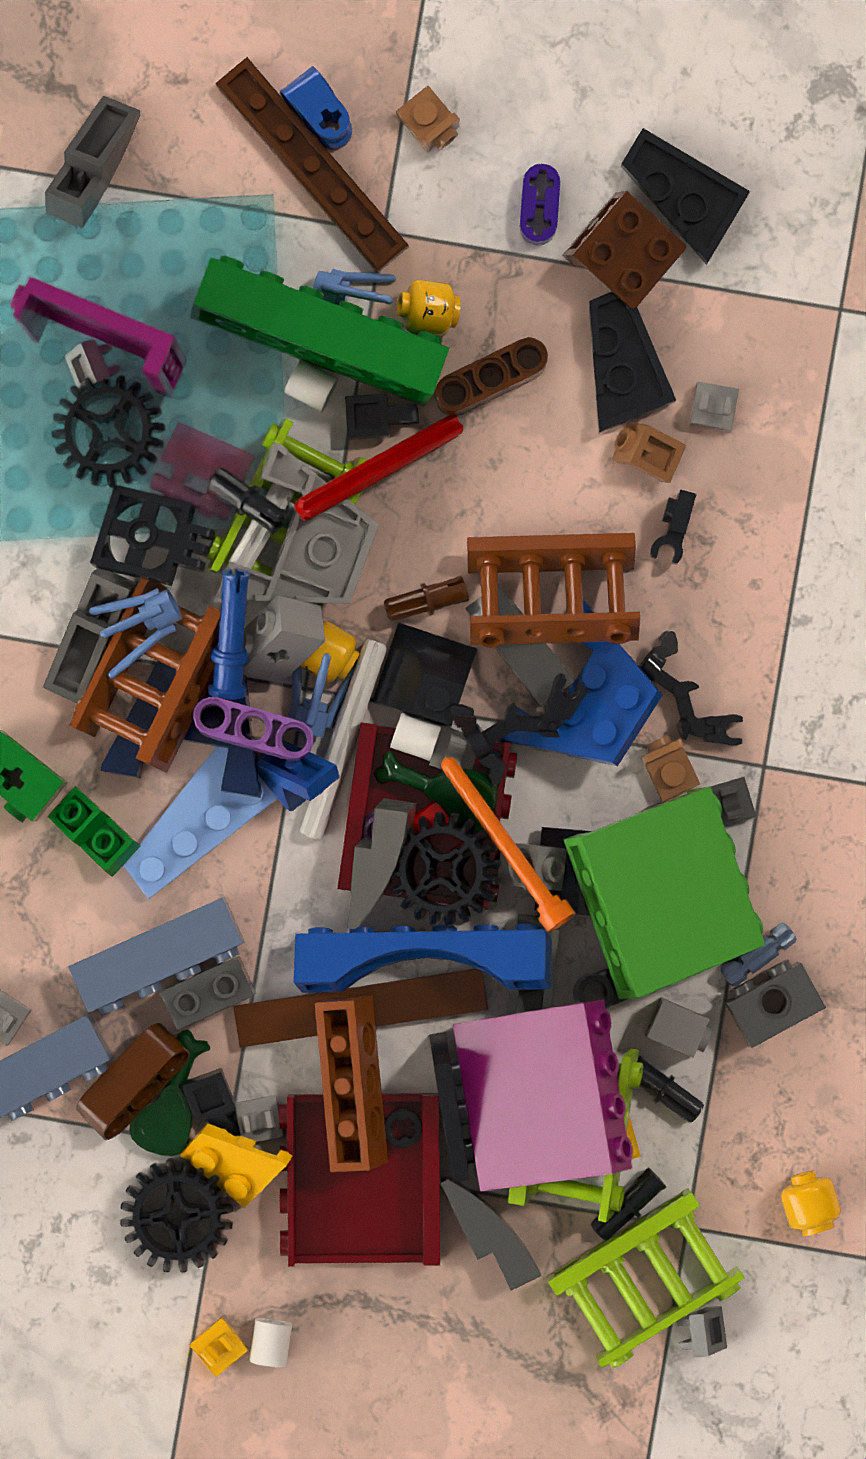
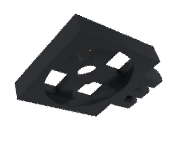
M116 485L109 500L90 564L95 568L172 586L178 567L198 572L204 571L206 563L199 559L191 558L192 553L208 556L211 547L198 543L196 540L197 537L213 540L216 532L207 527L191 524L196 507L191 502ZM143 503L137 518L130 522L117 519L129 507ZM160 506L166 507L175 516L177 526L174 533L160 530L155 524ZM141 527H146L150 530V537L145 542H138L135 538L136 531ZM110 536L126 539L129 544L124 563L115 559L110 546ZM154 546L169 550L166 561L153 569L142 567L147 550Z

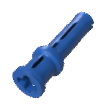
M225 569L222 571L223 585L218 645L211 651V660L214 662L213 683L208 686V694L225 700H237L246 696V687L242 685L244 664L248 663L249 654L247 649L243 647L250 573L246 570L235 569V575H232V569Z

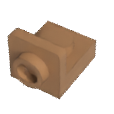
M429 85L396 111V115L427 153L435 146L439 150L445 148L458 136L456 129L460 127V118L455 112L451 113Z
M629 422L616 438V450L612 460L619 464L630 465L661 482L670 483L686 445L647 424Z
M669 735L647 744L646 747L649 753L641 756L661 802L700 785L698 777L684 750L682 739L680 738L672 742Z

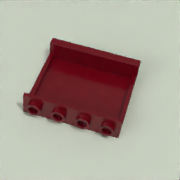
M363 722L360 724L337 889L351 891L354 848L363 838L364 819L370 812L375 811V807L383 799L417 803L415 815L432 802L423 791L395 781L384 784L378 783L374 777V772L383 765V755L393 751L397 761L402 766L430 777L443 772L441 769L430 766V761L390 748L396 728ZM495 742L492 744L495 751L502 753L501 759L505 761L504 774L500 784L497 785L498 799L494 812L499 821L500 819L508 820L512 795L504 794L506 777L514 778L517 762V753L510 752L511 743ZM476 757L472 770L488 775V769ZM488 835L487 839L484 840L481 844L484 847L488 844L495 843ZM499 849L487 855L489 861L500 860ZM418 851L413 866L417 885L420 884L419 881L423 878L427 869L424 859L420 856L422 854L420 851ZM473 853L463 868V875L469 883L470 889L474 885L477 873V865ZM454 860L438 862L437 868L440 869L436 870L437 878H451L453 871H450V869H453L452 862ZM490 868L489 876H492L493 868ZM400 878L394 879L384 894L400 898L408 896L406 892L400 895H393L392 889L395 886L402 884ZM487 883L486 889L492 891L496 896L491 901L480 896L479 900L484 905L485 910H488L489 902L497 903L499 885ZM445 885L430 891L425 896L433 902L453 904L462 899L456 892H452Z
M382 1093L384 1122L394 1110L407 1108L414 1111L420 1117L422 1133L415 1144L406 1148L391 1144L386 1137L388 1163L367 1171L330 1172L323 1094H288L287 1104H279V1129H287V1146H280L279 1151L283 1150L292 1155L289 1163L282 1170L287 1171V1188H280L279 1198L280 1214H288V1230H280V1256H288V1267H294L295 1264L423 1263V1266H440L438 1093ZM408 1117L403 1121L396 1118L391 1124V1127H396V1131L392 1133L399 1139L404 1134L411 1137L415 1132V1129H411V1125L414 1122Z

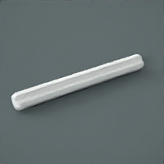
M366 639L363 643L324 758L336 764L340 778L309 802L300 828V833L304 836L320 840L323 838L360 729V724L363 721L387 650L384 644Z

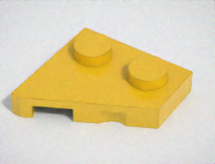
M207 1124L180 1154L183 1159H189L194 1168H203V1175L208 1179L213 1175H217L220 1180L216 1186L220 1189L224 1188L226 1193L243 1208L287 1166L292 1158L291 1154L280 1150L276 1156L256 1149L257 1141L244 1136L231 1135L226 1130Z

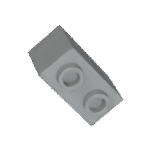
M277 595L245 627L243 647L247 649L249 659L248 663L244 664L243 674L282 683L325 642L321 606Z

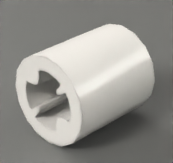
M300 360L286 385L284 393L322 412L336 387L338 378Z
M402 712L390 748L430 761L442 726Z
M256 1318L250 1362L269 1367H286L292 1323L278 1319Z

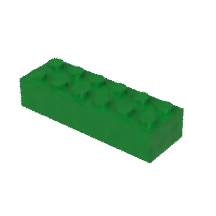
M221 255L219 260L210 257L192 306L190 318L421 406H425L432 397L450 349L441 345L442 339L425 331H419L418 335L402 330L403 324L389 317L379 316L378 320L362 315L363 308L350 302L340 301L339 305L323 300L324 294L307 286H300L299 290L283 285L284 279L274 273L261 270L259 275L246 271L243 269L245 264L232 257Z

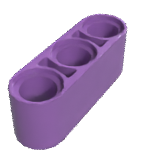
M208 697L201 700L194 709L193 719L197 730L202 735L211 739L289 761L304 759L309 755L313 747L311 729L305 723L217 697ZM218 707L224 712L225 720L220 727L209 729L201 723V714L206 708ZM251 718L261 720L266 727L265 734L258 740L245 738L241 732V727L246 720ZM290 730L301 731L307 740L305 747L298 752L286 750L282 744V738L286 732Z

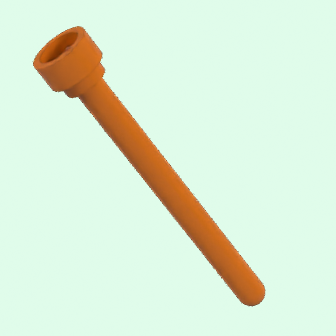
M453 757L444 758L441 762V769L539 905L537 911L541 916L538 920L547 933L562 926L576 914L566 899L561 901L558 895L553 896L458 762Z

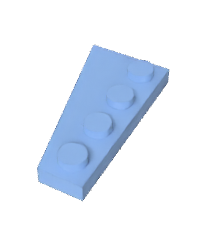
M216 746L140 843L138 850L123 865L148 899L278 799L259 775L258 780L261 782L262 790L261 798L221 791L228 748Z

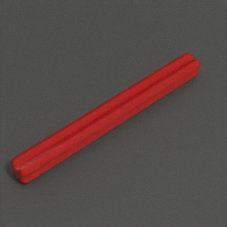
M450 414L304 495L295 502V510L299 513L302 520H311L455 439L463 433V425L459 422L456 415Z

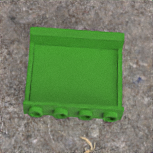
M710 786L686 791L687 794L594 831L576 834L564 839L619 999H638L765 946L762 936L763 925L761 919L754 912L748 896L749 884L739 870L734 856L736 853L734 841L726 833L721 818L722 807L720 801L713 794Z

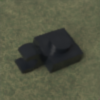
M387 394L345 396L347 437L349 440L390 437L391 424H419L417 404L388 406Z
M680 489L676 499L668 498L662 518L663 522L669 523L667 534L658 538L652 544L650 549L651 558L656 559L659 548L663 545H668L674 551L672 564L677 565L683 555L682 543L684 535L686 534L697 494Z

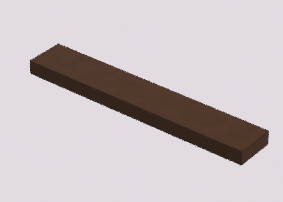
M248 57L243 59L215 83L221 93L376 273L382 271L409 248V244L304 122L301 121L298 115Z
M474 968L351 987L344 992H319L234 1005L239 1047L318 1036L315 1003L332 997L373 995L376 1027L488 1010L483 973Z

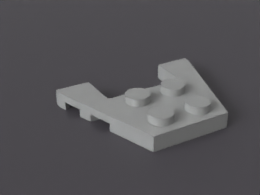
M276 442L272 443L260 476L261 479L300 493L299 499L326 484L317 473L288 452L289 450L283 445ZM348 499L309 521L302 520L299 513L295 510L271 576L233 562H229L226 569H232V575H235V569L246 570L250 573L247 600L272 601L277 595L308 603L350 604L379 524ZM223 579L216 595V598L219 599L222 598Z

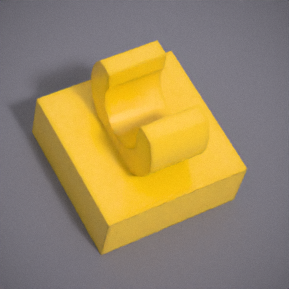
M223 1316L189 1344L215 1377L219 1376L249 1350V1347Z

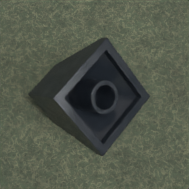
M398 622L372 702L451 728L454 717L449 707L453 703H460L477 648Z

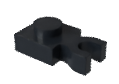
M222 1068L182 1082V1088L196 1124L207 1121L210 1125L229 1129L234 1136H241L238 1123L228 1115L229 1112L236 1110V1106Z

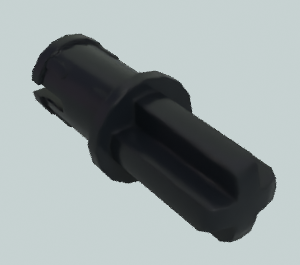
M219 468L209 480L210 489L234 505L237 514H246L271 534L276 533L281 528L283 523L278 519L286 520L288 512L260 494L258 486L253 485L250 487L225 468Z
M638 1055L637 1062L643 1063V1074L639 1087L654 1097L652 1101L655 1104L660 1101L681 1118L692 1123L701 1113L704 1107L703 1102L674 1082L675 1077L672 1074L667 1077L645 1061L642 1056Z
M649 1167L625 1190L620 1212L615 1211L607 1222L598 1221L599 1215L591 1222L592 1229L603 1240L607 1241L613 1237L634 1216L639 1218L641 1216L639 1211L667 1187Z

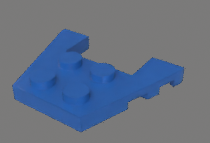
M583 601V613H595V611L585 601ZM608 641L578 642L592 650L593 653L568 693L573 692L578 682L582 681L586 686V695L570 720L565 719L557 728L560 737H542L538 732L517 730L499 741L511 743V745L527 746L544 752L547 750L566 754L569 757L618 766L663 695L621 644H612ZM517 707V715L531 716Z

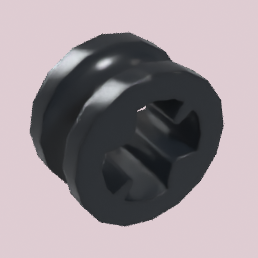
M407 1108L394 1110L385 1121L386 1137L391 1144L397 1147L406 1148L412 1146L419 1140L422 1133L420 1117L414 1111ZM406 1117L412 1119L414 1124L411 1125V1129H415L414 1134L411 1137L404 1134L400 1139L395 1137L392 1132L396 1131V1127H391L392 1122L396 1118L400 1121L405 1120Z

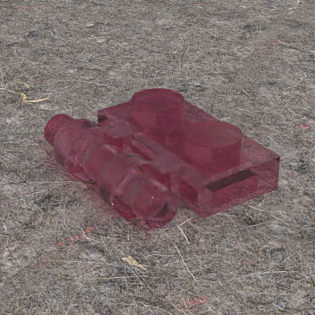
M178 421L161 458L163 462L176 468L171 478L156 472L150 488L163 493L166 497L193 503L199 509L198 514L207 518L213 515L227 521L233 506L220 501V495L211 490L210 487H208L206 493H202L184 485L186 478L190 473L210 482L211 476L219 468H225L245 482L255 455Z

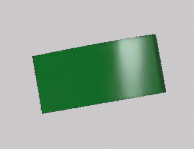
M76 786L48 816L72 842L82 848L112 877L140 847L125 830Z

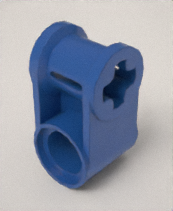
M314 66L280 90V94L286 103L324 147L339 149L350 141L352 124L349 114L335 96L327 81ZM331 120L334 124L339 123L340 128L334 131L331 127L326 128L325 123Z

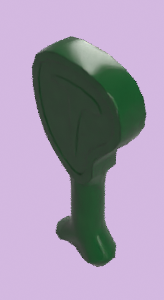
M393 751L383 755V765L374 772V777L378 783L384 784L395 781L423 791L430 800L444 808L449 818L452 813L460 814V828L463 827L468 819L476 821V827L473 832L480 831L483 828L444 772L430 777L402 766L397 761ZM463 769L494 813L498 799L497 785L486 774Z
M183 1030L176 1037L190 1053L187 1063L162 1089L158 1099L148 1104L130 1123L129 1132L132 1140L144 1150L161 1156H174L181 1153L187 1146L191 1134L192 1111L182 1088V1082L188 1079L194 1060L201 1053L209 1051L210 1045L207 1041L196 1040L190 1030Z

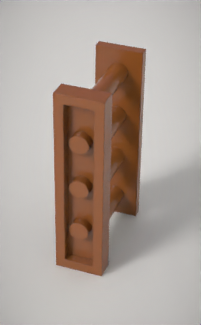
M635 533L467 537L468 574H481L482 616H470V645H482L493 648L502 644L607 641L612 644H623L628 641H639L640 612H626L623 576L624 569H634ZM581 571H606L609 612L583 613ZM539 572H565L567 614H541ZM498 573H523L524 615H499Z
M140 579L139 583L132 589L129 598L144 595L157 588L162 592L167 587L160 583ZM145 604L126 608L120 621L140 613L139 607ZM210 605L203 616L178 606L182 614V620L176 623L195 632V636L185 654H181L158 642L144 653V655L176 669V675L166 692L126 674L128 668L113 679L108 677V672L147 639L144 635L148 628L143 621L113 634L84 696L75 705L74 716L69 726L93 737L96 736L100 727L107 729L139 745L140 749L135 757L136 759L167 773L193 721L194 709L203 700L208 686L213 679L214 662L211 660V651L218 645L221 610ZM118 689L158 707V712L150 729L145 730L108 712Z

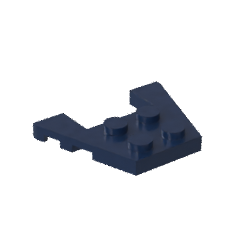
M157 661L146 684L166 692L176 675V669ZM243 674L242 685L246 687V696L241 699L228 701L250 707L246 675ZM208 690L203 699L212 697L208 694ZM137 698L126 721L148 730L158 712V707ZM218 707L206 708L201 714V723L209 729L220 727L225 720L224 712ZM252 718L246 720L241 727L243 736L249 740H253ZM193 719L183 741L228 748L221 791L261 798L262 790L261 782L258 780L256 751L202 735L197 730ZM117 735L102 763L101 771L141 778L144 762L135 758L140 749L139 745Z

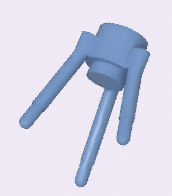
M332 269L331 273L320 270L317 273L313 289L324 294L323 300L339 305L340 301L348 302L349 296L391 304L393 303L391 296L351 287V282L393 283L396 277L392 274L344 272Z
M157 588L144 595L106 603L89 609L90 615L93 616L145 604L139 607L140 613L103 629L100 633L103 638L119 633L143 621L149 630L158 629L108 672L110 679L115 678L163 637L177 631L175 623L182 620V614L176 600L168 589L160 592Z
M326 653L323 655L312 698H304L302 705L301 666H299L292 675V703L288 717L305 723L311 729L313 736L323 738L326 727L333 729L336 715L345 699L358 658L343 681L328 712H326L328 704L320 701L331 660L330 654Z

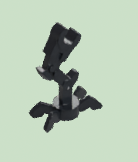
M664 631L659 638L661 645L652 648L639 667L651 681L656 682L675 697L680 716L677 723L680 737L686 740L690 734L704 738L703 741L730 746L742 744V738H731L726 733L729 723L743 722L742 716L728 714L697 718L693 711L689 692L698 689L699 685L691 681L679 682L662 670L666 663L665 658L678 653V641L675 632Z
M559 673L553 681L545 712L542 716L517 715V706L515 703H512L505 710L503 719L484 731L478 723L476 724L473 708L455 703L451 704L449 708L454 717L455 725L461 728L470 748L481 764L488 769L491 781L495 785H499L504 774L505 761L501 759L502 753L495 751L492 744L517 730L538 732L542 737L559 738L557 728L565 719L570 720L586 695L584 682L579 681L573 692L565 693L562 690L567 680L564 674Z

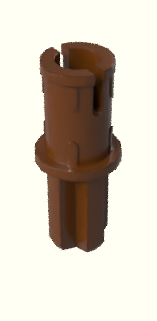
M461 575L428 586L422 583L420 584L421 589L387 598L384 601V607L387 617L391 621H396L424 612H428L429 616L434 615L435 610L453 604L468 602L469 596Z

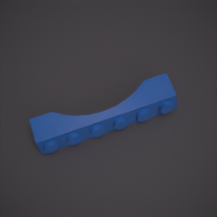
M482 924L474 926L473 931H457V928L454 926L437 925L432 927V931L416 932V929L410 926H394L390 928V932H374L373 928L359 926L356 929L350 928L349 933H333V930L330 928L314 927L309 928L308 933L295 934L293 983L302 993L344 992L359 979L382 967L401 961L429 958L451 960L472 966L495 978L508 990L551 989L552 940L545 929L541 930V927L536 924H519L515 926V930H499L498 926Z

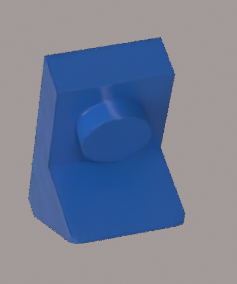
M282 739V744L286 750L290 752L302 750V748ZM260 753L257 756L258 775L289 811H294L306 800H313L340 778L336 764L313 753H309L304 759L298 761H289L264 753Z

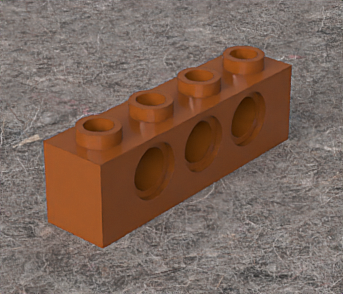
M373 995L332 997L315 1003L330 1172L372 1170L388 1163Z

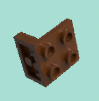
M628 191L614 193L562 256L573 266H584L628 307L637 308L686 250V244Z

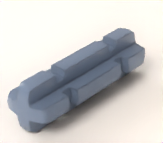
M780 923L770 931L771 935L769 937L763 936L765 946L739 956L737 961L732 959L722 966L721 973L727 982L733 987L738 986L747 979L746 975L749 972L754 974L779 955L778 951L781 948L785 951L792 946L797 939L788 925Z

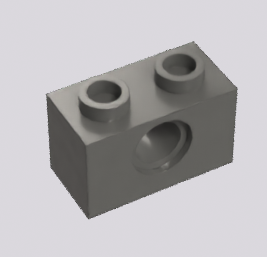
M240 956L160 992L177 1030L257 994Z
M788 959L766 971L769 978L756 985L750 979L729 991L732 998L725 1001V1004L749 1047L753 1048L826 1008L802 963L796 962L791 965ZM777 989L783 995V1006L777 1012L768 1013L762 1006V998L767 991Z

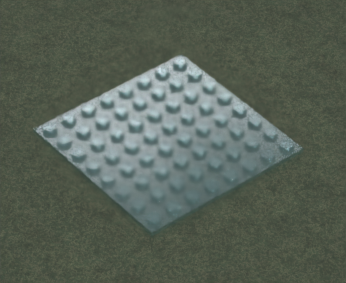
M273 194L98 203L84 228L47 214L46 206L0 208V541L98 536L113 488L108 486L107 475L102 476L98 487L91 484V471L86 478L79 480L75 476L80 466L79 463L69 470L63 465L65 459L71 453L58 455L55 452V447L66 441L65 439L58 440L52 437V430L63 429L65 426L55 422L53 415L55 413L68 414V410L59 404L61 398L69 400L72 404L77 400L70 391V388L74 385L76 386L65 355L80 343L93 340L94 338L48 320L39 344L33 342L13 317L15 310L10 308L19 284L25 286L29 276L175 336L187 362L171 398L155 392L142 371L145 363L144 359L111 346L112 350L102 356L107 367H113L114 365H119L120 371L110 378L111 387H115L116 379L119 375L126 378V391L135 381L139 382L142 388L137 396L138 399L148 392L154 396V400L146 409L160 407L162 410V415L153 419L152 423L160 422L166 426L164 432L153 433V437L163 440L164 447L157 449L150 446L149 452L158 458L156 464L150 463L144 458L140 463L147 471L145 476H141L134 467L129 470L133 482L127 485L122 475L117 474L116 485L191 502L196 507L191 524L207 527L212 530L227 529L236 511V507L211 490L209 480L219 468H225L249 485L267 449L261 445L266 432L272 423L279 426L281 420L285 419L282 352L192 319L190 315L210 257L219 260L221 255L229 256L244 263L243 269L259 275L260 271L264 270L278 275ZM96 340L98 346L106 344L104 342ZM101 399L90 404L86 409L96 414H105L113 408L114 404L118 405L120 399ZM132 406L125 423V432L140 443L143 430L142 420L138 410ZM78 419L75 438L81 454L85 456L90 449L88 445L93 435L91 428ZM92 420L103 434L102 440L108 441L109 436L111 440L117 437L124 442L126 441L118 434L114 427V421H109L108 426L106 422L100 425ZM114 447L109 449L103 457L100 456L96 463H117L126 459L132 453L122 448ZM260 488V494L265 497L268 491ZM143 503L129 507L117 519L130 522L137 518ZM290 503L285 509L288 512L286 520L279 519L283 523L282 527L290 525ZM160 506L155 524L160 530L175 532L177 526L175 516L169 509ZM242 525L240 529H247L248 527ZM141 527L135 534H150V530L146 527Z

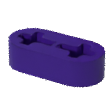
M536 164L530 167L523 179L520 233L528 243L533 245L548 243L555 236L557 229L560 176L556 169L547 164ZM538 174H545L547 182L553 183V187L546 188L544 201L536 200L537 188L530 185V181L537 180ZM536 208L544 209L543 222L550 224V228L543 229L542 235L539 236L534 235L533 228L527 227L526 224L527 222L534 221Z

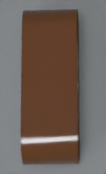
M523 338L444 376L439 380L435 390L437 407L446 415H462L542 375L547 365L548 352L545 345L536 338ZM532 349L539 354L541 362L535 368L526 369L518 363L517 355L522 350ZM488 367H495L502 373L503 380L498 386L487 387L480 381L479 375L481 371ZM457 385L465 391L466 398L459 405H449L442 398V392L445 388Z
M155 1023L149 1026L83 1094L77 1103L76 1110L104 1140L116 1137L184 1067L190 1056L189 1051L162 1023Z

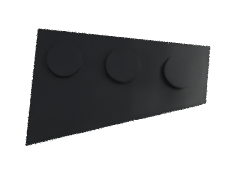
M642 128L621 164L622 169L707 265L750 191Z
M613 292L589 301L598 432L600 434L675 403L676 398L638 308L628 307Z

